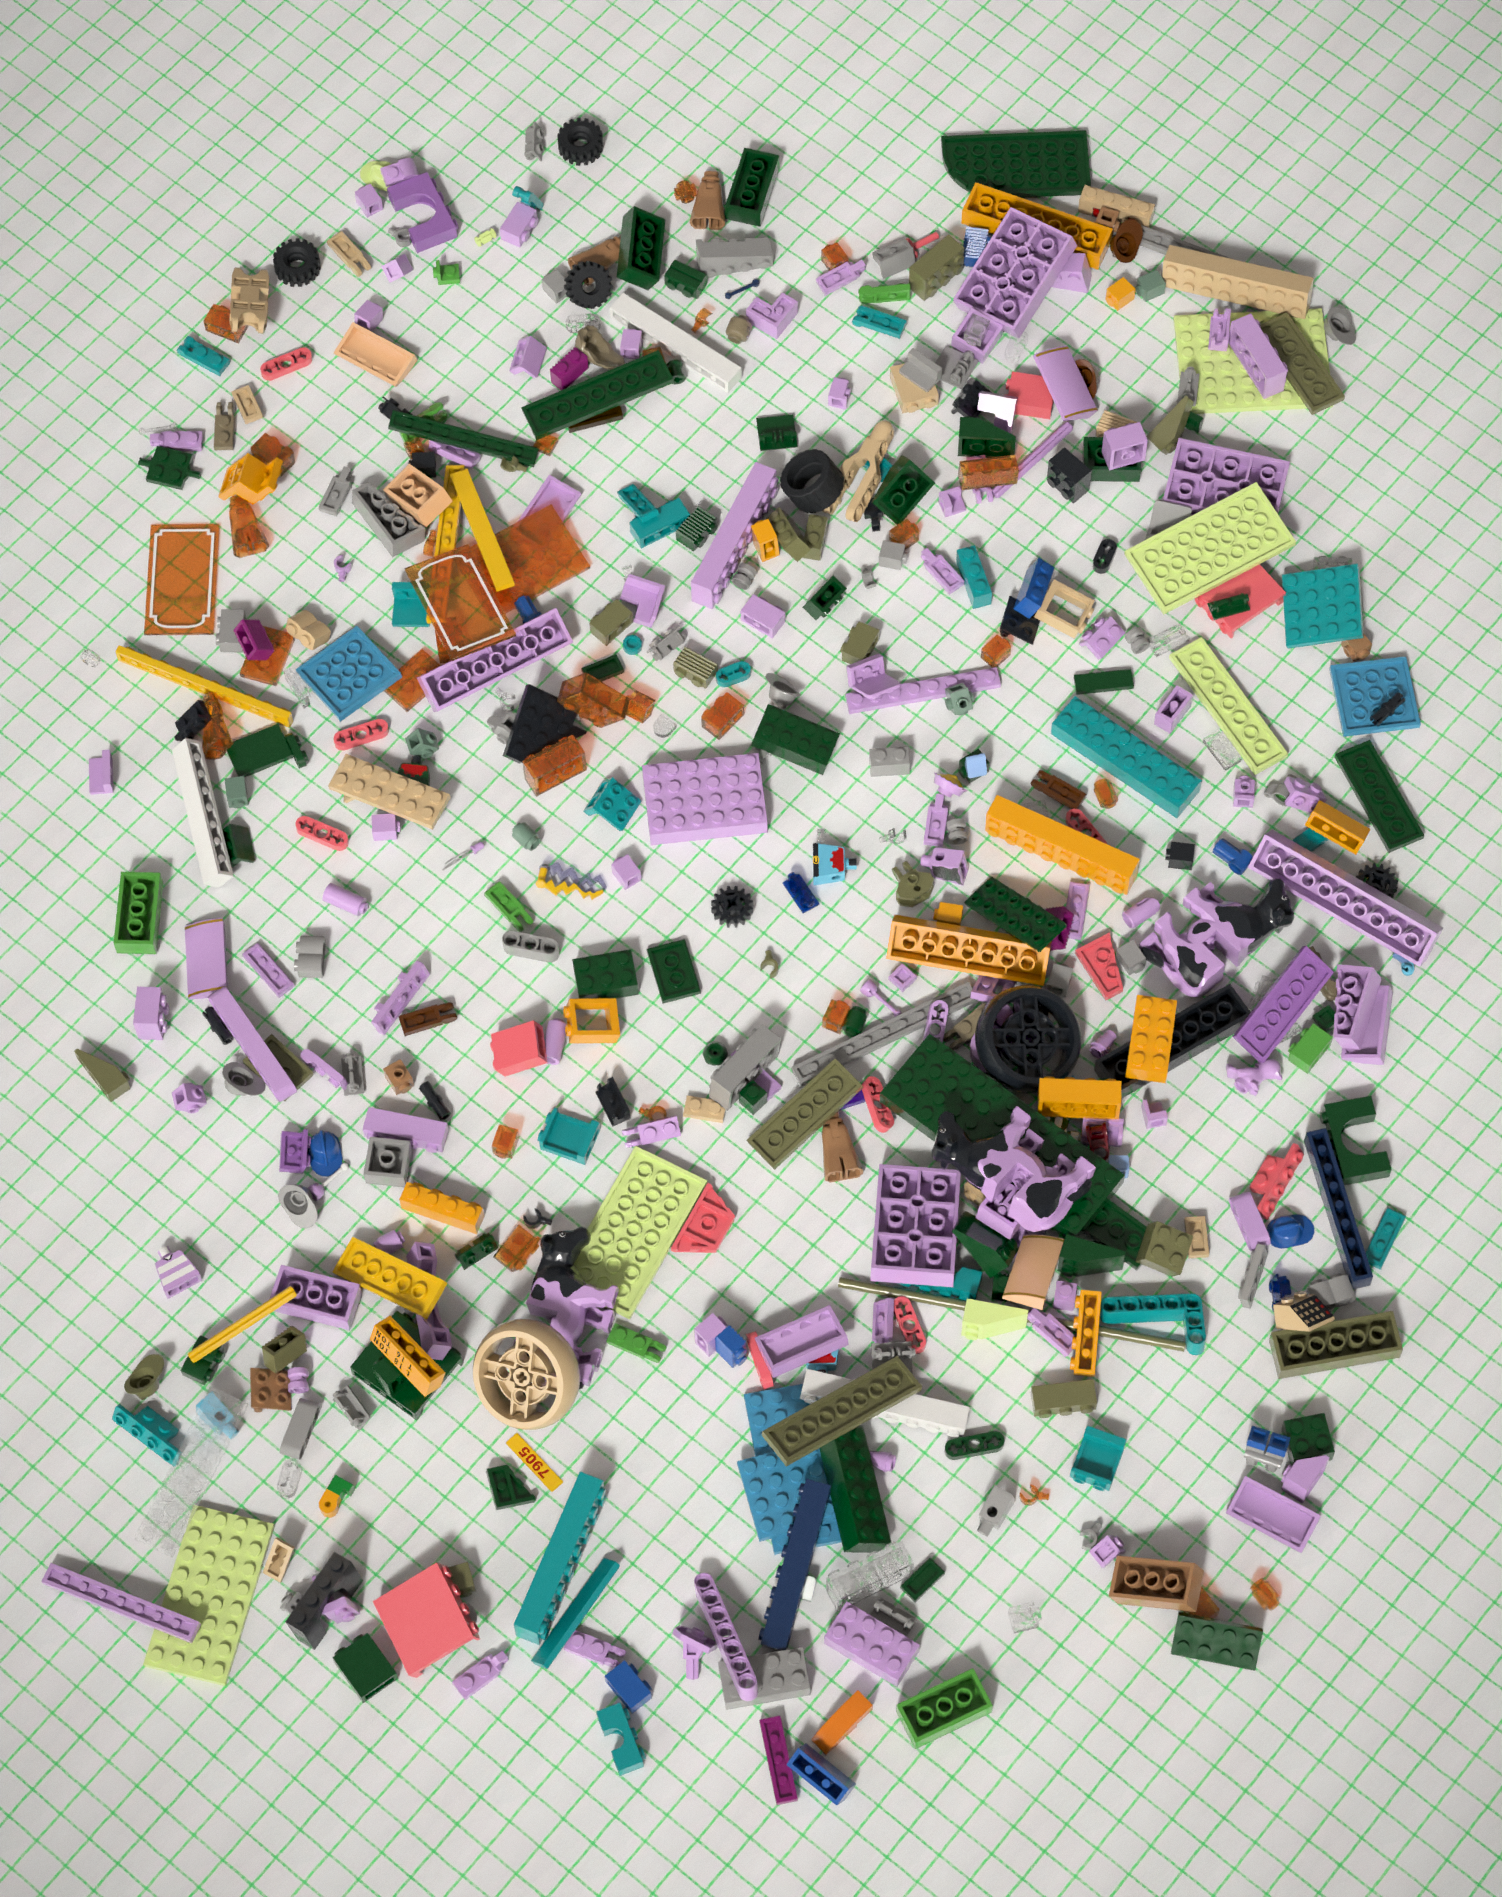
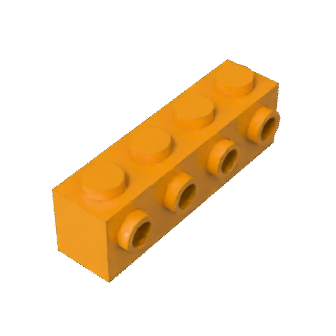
M407 1182L399 1199L401 1209L474 1234L478 1233L484 1219L483 1208L478 1203L462 1201L460 1197L455 1195L447 1196L438 1189L430 1190L417 1182Z
M1081 1290L1080 1296L1076 1295L1075 1308H1079V1315L1074 1316L1073 1328L1077 1329V1337L1072 1338V1349H1076L1075 1358L1071 1357L1070 1370H1074V1375L1095 1376L1102 1293L1100 1291Z

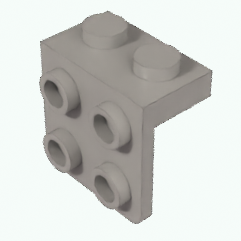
M1156 500L1146 539L1190 517L1192 508L1186 505Z

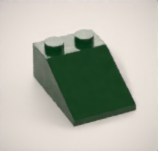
M972 416L960 417L958 456L973 457L985 455L986 458L1014 459L1015 435L980 418Z
M901 455L888 471L872 503L899 526L935 482L910 459Z
M967 1211L961 1215L952 1230L989 1278L1009 1267L1019 1250L1017 1242L1013 1238L1009 1240Z
M1066 1234L1059 1256L1057 1271L1068 1277L1119 1271L1123 1269L1126 1251Z

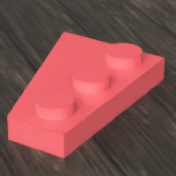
M1110 932L1075 950L1076 956L1105 1001L1123 992Z

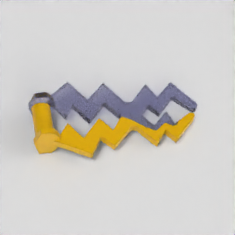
M559 862L550 866L541 864L539 866L538 879L535 883L538 888H546L555 896L562 890L566 895L578 890L583 899L590 896L591 900L604 892L603 890L594 892V884L598 882L604 890L607 888L601 875L592 879L589 872L582 878H578L573 867L563 872ZM549 871L552 877L557 873L560 882L570 876L573 884L568 887L564 881L555 887L552 879L546 883V875ZM587 883L591 888L585 891L583 885Z

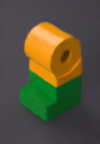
M335 1475L319 1501L321 1513L328 1518L336 1516L339 1511V1505L347 1494L351 1497L354 1493V1485Z

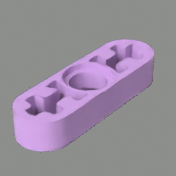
M937 1000L930 1004L923 1041L931 1034L943 1042L948 1015V1005L946 1002ZM938 1004L943 1009V1012L939 1013L938 1019L942 1018V1022L940 1020H931L932 1017L935 1018L937 1015L934 1007H937ZM931 1024L939 1025L940 1032L938 1035L930 1032Z

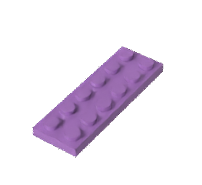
M1302 946L1232 1037L1259 1063H1264L1334 972L1307 946Z

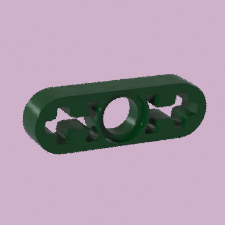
M998 1431L955 1438L947 1441L944 1452L950 1460L995 1453L1003 1449L1005 1439ZM993 1437H996V1440L999 1441L998 1446L989 1443ZM983 1439H986L985 1442L988 1443L985 1449ZM971 1441H978L981 1447L973 1451L969 1448L968 1444ZM962 1443H965L966 1452H963ZM952 1445H955V1448H962L958 1449L956 1454H953V1451H949Z

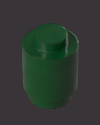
M852 1006L848 1010L842 1026L847 1036L854 1037L861 1034L867 1019V1011L859 1006Z

